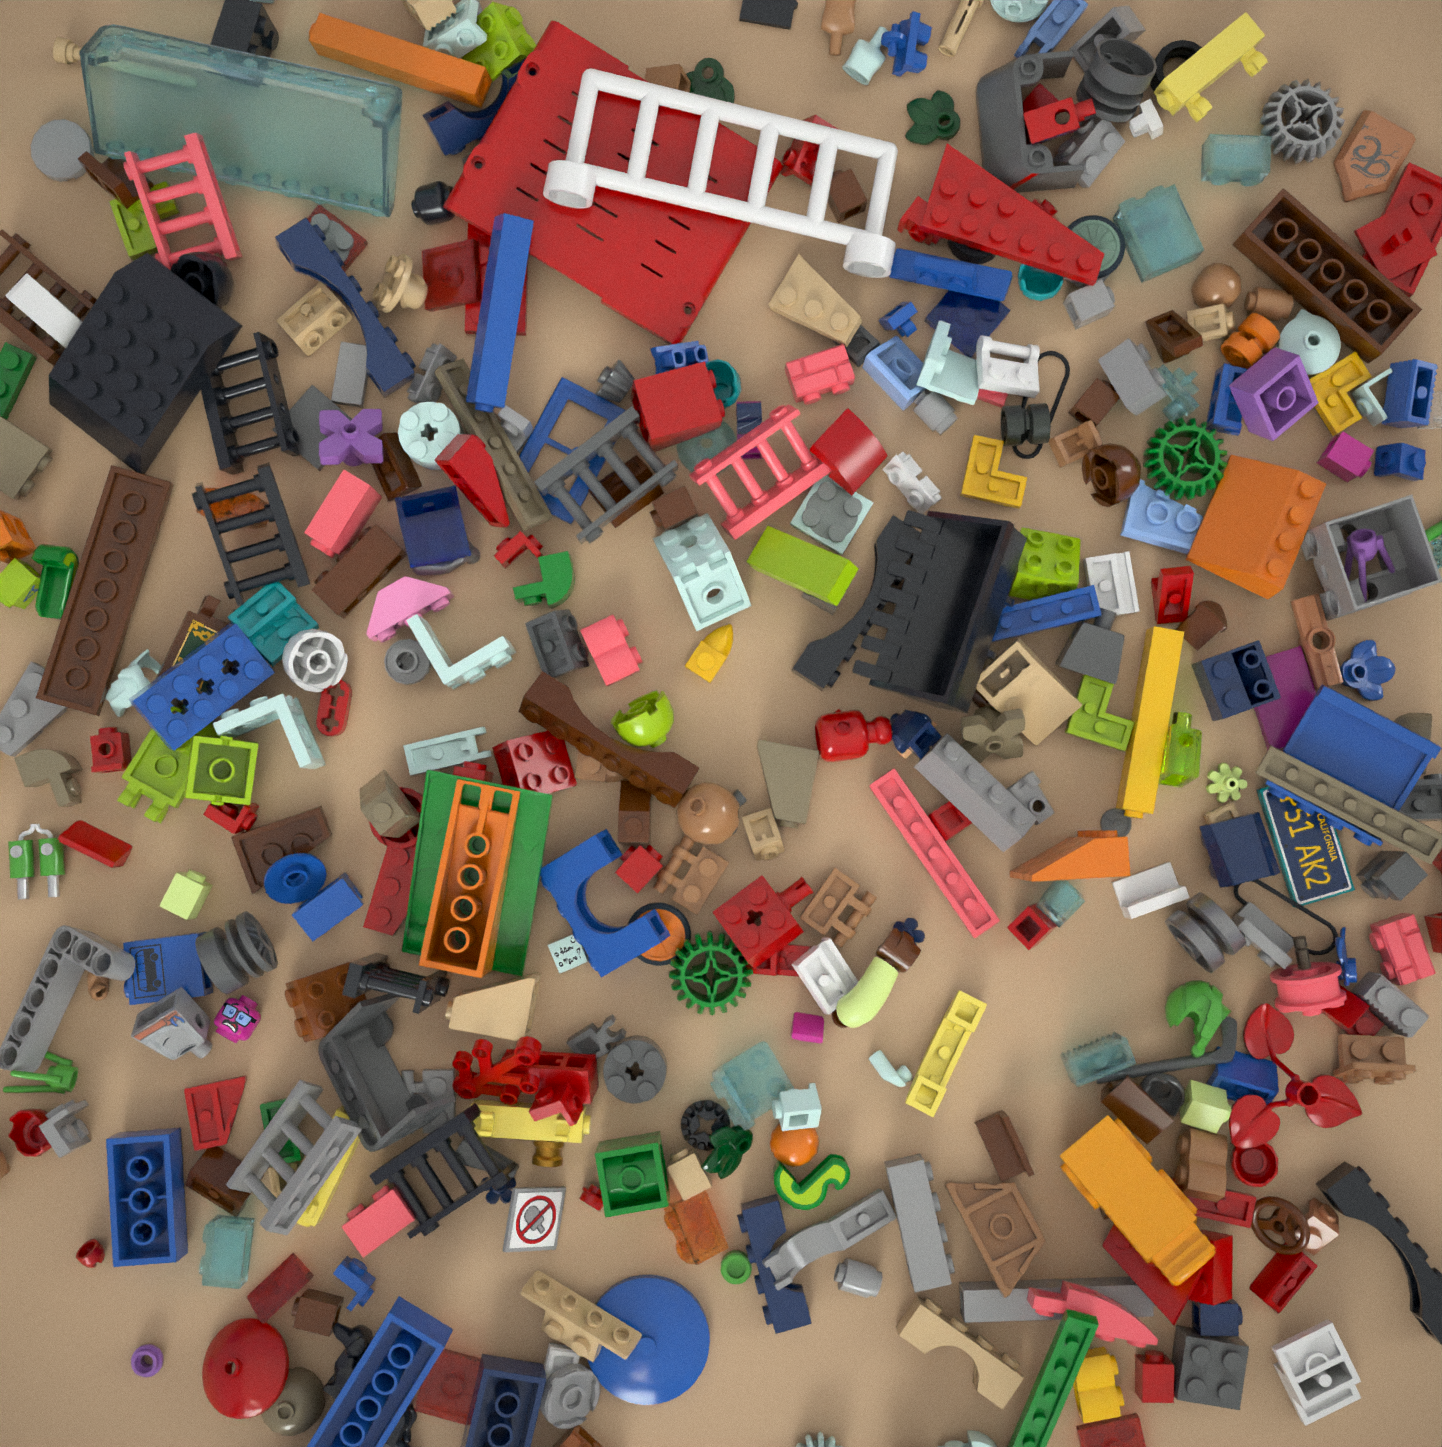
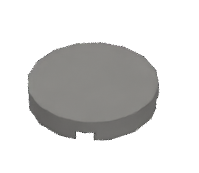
M65 119L52 120L42 125L34 134L31 143V157L36 167L50 179L60 182L83 176L86 170L77 159L87 151L94 157V148L86 131L75 122Z
M568 1364L559 1368L549 1377L544 1387L540 1407L545 1419L559 1429H571L583 1423L587 1419L585 1416L590 1410L593 1412L598 1403L600 1385L597 1377L589 1368L582 1364Z

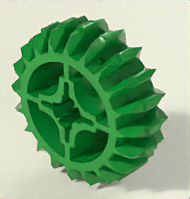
M1183 417L1178 418L1175 424L1172 421L1166 422L1164 429L1160 427L1154 431L1156 437H1150L1147 441L1151 448H1147L1143 453L1146 457L1151 458L1143 463V467L1152 468L1153 470L1147 474V478L1152 479L1156 477L1158 480L1154 484V488L1158 489L1162 485L1165 486L1164 494L1167 496L1174 491L1175 500H1180L1184 494L1187 500H1192L1195 498V494L1202 497L1207 493V489L1213 490L1217 486L1215 480L1219 481L1224 476L1220 470L1226 468L1228 464L1220 459L1225 457L1228 452L1224 449L1219 450V446L1224 443V439L1215 440L1213 438L1217 433V429L1207 432L1205 430L1207 422L1203 421L1197 427L1195 418H1190L1186 424ZM1175 437L1190 438V441L1185 446L1176 443L1171 445L1167 442ZM1200 446L1203 448L1205 452L1206 459H1204L1199 453ZM1188 451L1186 459L1188 463L1182 467L1184 463L1183 454ZM1164 458L1170 462L1171 472L1166 468ZM1186 472L1193 474L1198 472L1203 475L1197 481L1180 480L1181 476Z
M707 931L706 940H701V935L696 933L694 935L695 944L685 939L684 945L687 950L685 951L681 948H676L675 950L676 955L681 959L675 958L670 961V965L676 968L669 971V978L676 980L671 984V988L675 991L680 990L677 994L678 1001L688 998L686 1008L691 1009L697 1004L698 1014H702L704 1008L709 1007V1013L713 1016L715 1015V1007L720 1006L722 1013H726V1003L729 1002L733 1007H736L738 1002L735 996L737 995L740 998L746 997V992L741 987H751V980L745 977L753 975V970L750 967H746L749 963L744 956H741L742 953L737 947L734 948L735 944L731 938L724 943L725 934L723 932L718 934L717 940L713 939L712 931ZM715 951L729 956L736 967H728V964L717 962ZM705 952V958L701 964L692 966V969H686L689 962L696 955ZM710 960L715 969L712 986H710L709 978H707L706 974L708 973V968H710ZM730 977H735L732 984L726 990L717 994V987L721 982L730 981ZM686 979H693V982L704 984L707 995L692 989Z

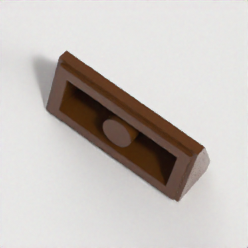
M383 433L378 437V439L382 440L383 462L371 464L387 500L393 501L419 489L422 483L409 455L401 446L398 433Z

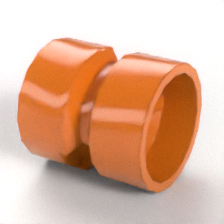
M1251 313L1238 326V332H1233L1223 342L1220 349L1224 357L1233 366L1249 369L1263 357L1262 353H1268L1280 340V334L1275 325L1267 318L1257 313Z

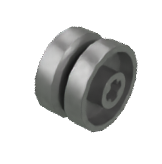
M1199 892L1187 902L1188 913L1177 910L1166 919L1165 923L1183 949L1202 968L1213 973L1225 962L1223 952L1234 955L1247 943L1230 917L1212 899Z

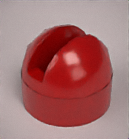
M96 1239L84 1243L76 1253V1259L87 1268H95L97 1266L96 1263H102L105 1258V1250Z

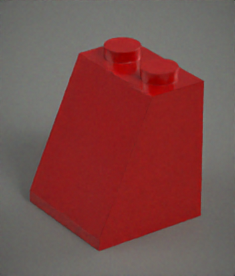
M705 361L633 380L630 399L633 408L640 415V423L638 425L641 435L654 452L720 428L722 418L725 417V410L721 399L716 400L713 390L716 388L715 376L712 370H707Z

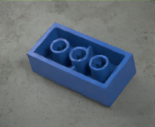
M229 623L128 700L165 745L171 750H176L275 672L236 623ZM224 660L233 663V667H231L233 671L231 673L222 672L221 669L225 667L222 664ZM199 679L208 681L209 685L206 686L208 688L206 692L196 691V688L199 687L196 682ZM173 699L183 700L184 704L181 705L183 707L181 712H171L170 708L174 706L171 703Z
M181 1127L119 1132L107 1138L106 1149L113 1267L179 1261L188 1253ZM143 1160H145L148 1163V1165H143Z

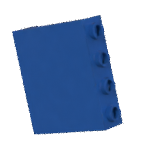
M1322 684L1282 751L1399 811L1431 758L1435 759L1442 748L1438 744ZM1265 778V784L1270 786L1267 791L1283 800H1285L1286 796H1289L1298 801L1296 807L1311 815L1316 811L1326 816L1325 822L1340 831H1342L1343 827L1355 832L1353 837L1368 846H1371L1373 842L1379 846L1383 844L1381 838Z

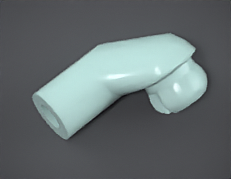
M881 1050L869 1057V1061L882 1079L898 1087L906 1086L905 1083L912 1080L913 1075L905 1065L895 1070Z

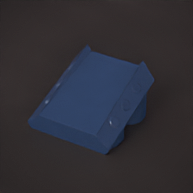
M1259 812L1199 826L1202 834V844L1207 849L1211 860L1209 865L1210 874L1214 879L1218 880L1220 888L1281 873Z

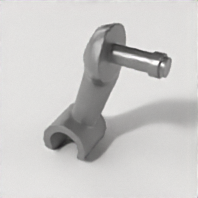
M464 540L458 547L459 554L451 559L437 562L426 559L418 560L415 555H411L409 561L414 564L413 572L417 575H442L455 570L466 562L469 564L478 562L480 552L470 541Z

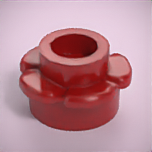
M593 1184L588 1189L583 1187L582 1190L584 1191L579 1199L600 1212L603 1207L601 1189Z

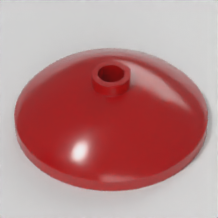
M255 1318L236 1320L217 1333L204 1357L202 1382L209 1402L219 1413L229 1418L247 1419L262 1414L276 1402L284 1389L289 1372V1354L282 1335L270 1323ZM233 1363L236 1365L234 1373H232Z

